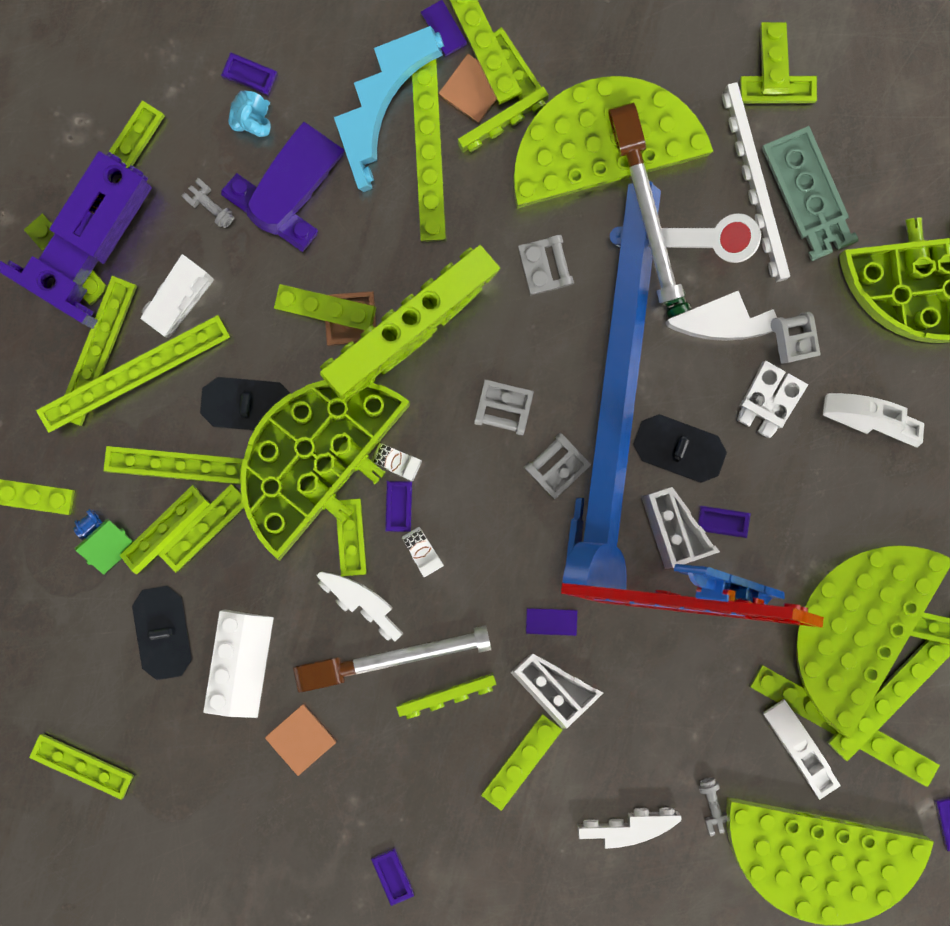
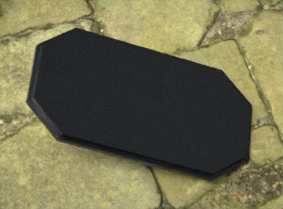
M217 377L202 388L200 414L213 427L255 430L264 415L290 392L280 382Z
M661 414L641 421L633 443L643 462L700 483L719 476L727 455V451L718 435Z
M168 586L144 589L132 605L142 669L156 680L182 676L192 661L182 597Z

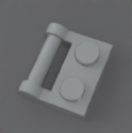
M562 235L518 246L530 296L574 284L573 276L569 275L562 248V243H564ZM548 247L553 249L560 279L553 281L545 248Z
M803 312L799 316L786 319L778 317L771 321V329L776 333L781 364L821 355L815 319L811 312ZM803 327L804 333L789 336L788 328Z
M485 380L474 424L482 426L483 423L516 431V434L523 436L534 391ZM486 406L520 414L519 422L485 414Z
M561 432L555 436L556 440L533 462H528L524 466L527 472L554 500L591 466L588 460ZM564 447L568 453L547 473L542 475L538 470Z

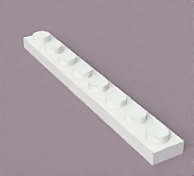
M735 82L726 86L722 94L724 107L729 108L731 115L729 126L731 132L736 133L738 140L735 142L737 155L739 157L742 156L744 162L742 174L745 181L748 180L751 190H748L751 204L756 206L757 214H755V221L759 228H762L764 236L761 239L764 252L769 254L771 261L768 263V269L771 277H775L777 283L787 280L790 277L739 86Z

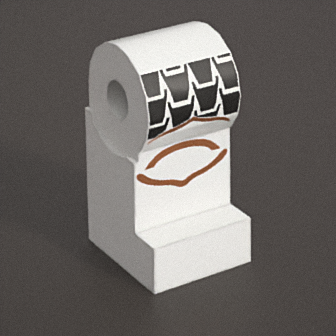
M381 443L378 444L371 459L373 463L410 481L414 480L422 463L420 459Z
M420 527L402 536L423 577L444 566Z

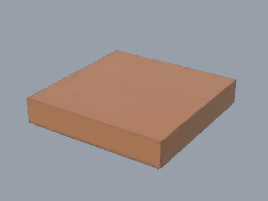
M470 54L466 55L438 93L441 98L478 125L497 101L478 60Z
M373 291L329 295L375 306ZM375 314L374 320H373V326H374L375 328H376V314ZM325 321L327 346L347 345L351 341L356 344L361 338L360 335L365 331Z
M302 704L265 737L297 776L337 742L305 704Z

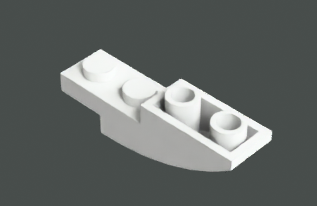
M828 393L825 396L823 415L866 434L875 429L917 448L923 443L924 423L907 416L908 408L882 399L856 394Z
M322 571L317 575L320 579L318 584L327 593L332 591L338 597L335 601L344 611L349 609L353 612L360 605L363 608L360 613L370 623L374 620L380 626L378 631L386 640L389 641L392 638L396 641L403 634L386 616L393 607L371 589L338 574Z
M784 699L763 712L777 737L819 800L841 786L820 750Z
M669 807L659 808V812H649L647 808H636L634 813H628V823H624L623 819H610L609 823L599 824L598 820H584L583 824H577L579 839L603 838L605 849L635 845L670 830L681 821V815L674 808Z

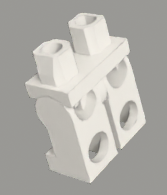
M763 361L744 399L739 405L742 409L739 412L737 421L750 427L755 416L764 420L757 432L767 438H771L777 429L783 428L808 384L789 373L785 374V371L768 361Z

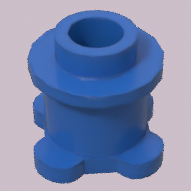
M87 510L88 515L79 521L77 519L74 521L76 526L73 530L81 540L86 539L103 523L94 510Z

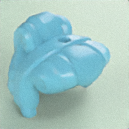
M240 91L231 102L228 123L232 130L241 132L246 130L259 137L269 135L271 124L267 118H264L270 105L269 100H264L261 95L252 91Z

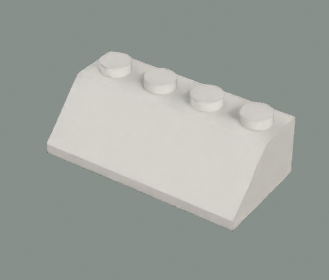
M221 610L219 612L203 713L228 717H258L274 617L231 610Z

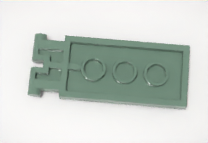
M810 126L761 147L801 239L807 238L812 250L808 252L811 261L832 253L831 242L834 243L837 250H840L859 241L855 232L850 233L845 220L849 218Z

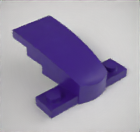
M303 122L276 156L257 187L236 173L222 189L221 195L245 211L249 219L258 228L268 233L278 234L303 252L317 236L318 230L295 213L311 198L315 189L327 178L329 171L343 156L344 149Z

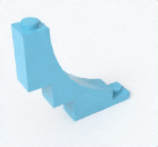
M431 26L375 47L374 50L382 72L354 83L362 107L334 117L357 187L363 192L373 189L371 181H374L369 166L365 167V165L377 161L379 131L386 109L401 85L419 68L443 56L441 47H444L442 37L439 32L435 33Z

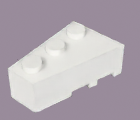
M182 254L165 281L158 288L152 301H149L142 309L141 313L143 315L140 319L164 337L170 339L214 279Z
M673 487L641 497L665 569L674 568L675 564H687L720 552L708 539L703 528L694 520L690 510Z
M534 654L528 655L510 672L561 728H568L603 694L598 689L587 685Z

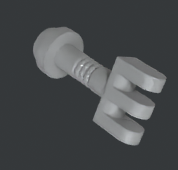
M197 178L195 183L201 189L198 191L190 185L188 189L194 196L191 198L185 192L181 196L194 208L201 203L216 217L215 224L219 227H228L234 220L232 211L229 208L222 210L207 196L212 190L202 180Z
M715 778L703 779L700 781L699 786L700 793L706 794L712 816L704 818L710 837L715 835L713 825L717 824L718 831L721 834L725 832L723 822L727 821V813L721 812L717 800L716 791L720 787Z

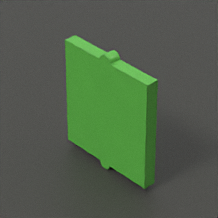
M107 519L84 539L75 550L86 559L88 565L92 564L104 575L122 559L120 554L134 541L125 534L124 529H119L112 521Z

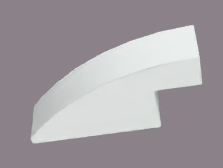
M736 291L670 318L665 323L668 328L690 336L727 341L743 340L773 332L771 321L777 318L774 309L750 318L739 291Z

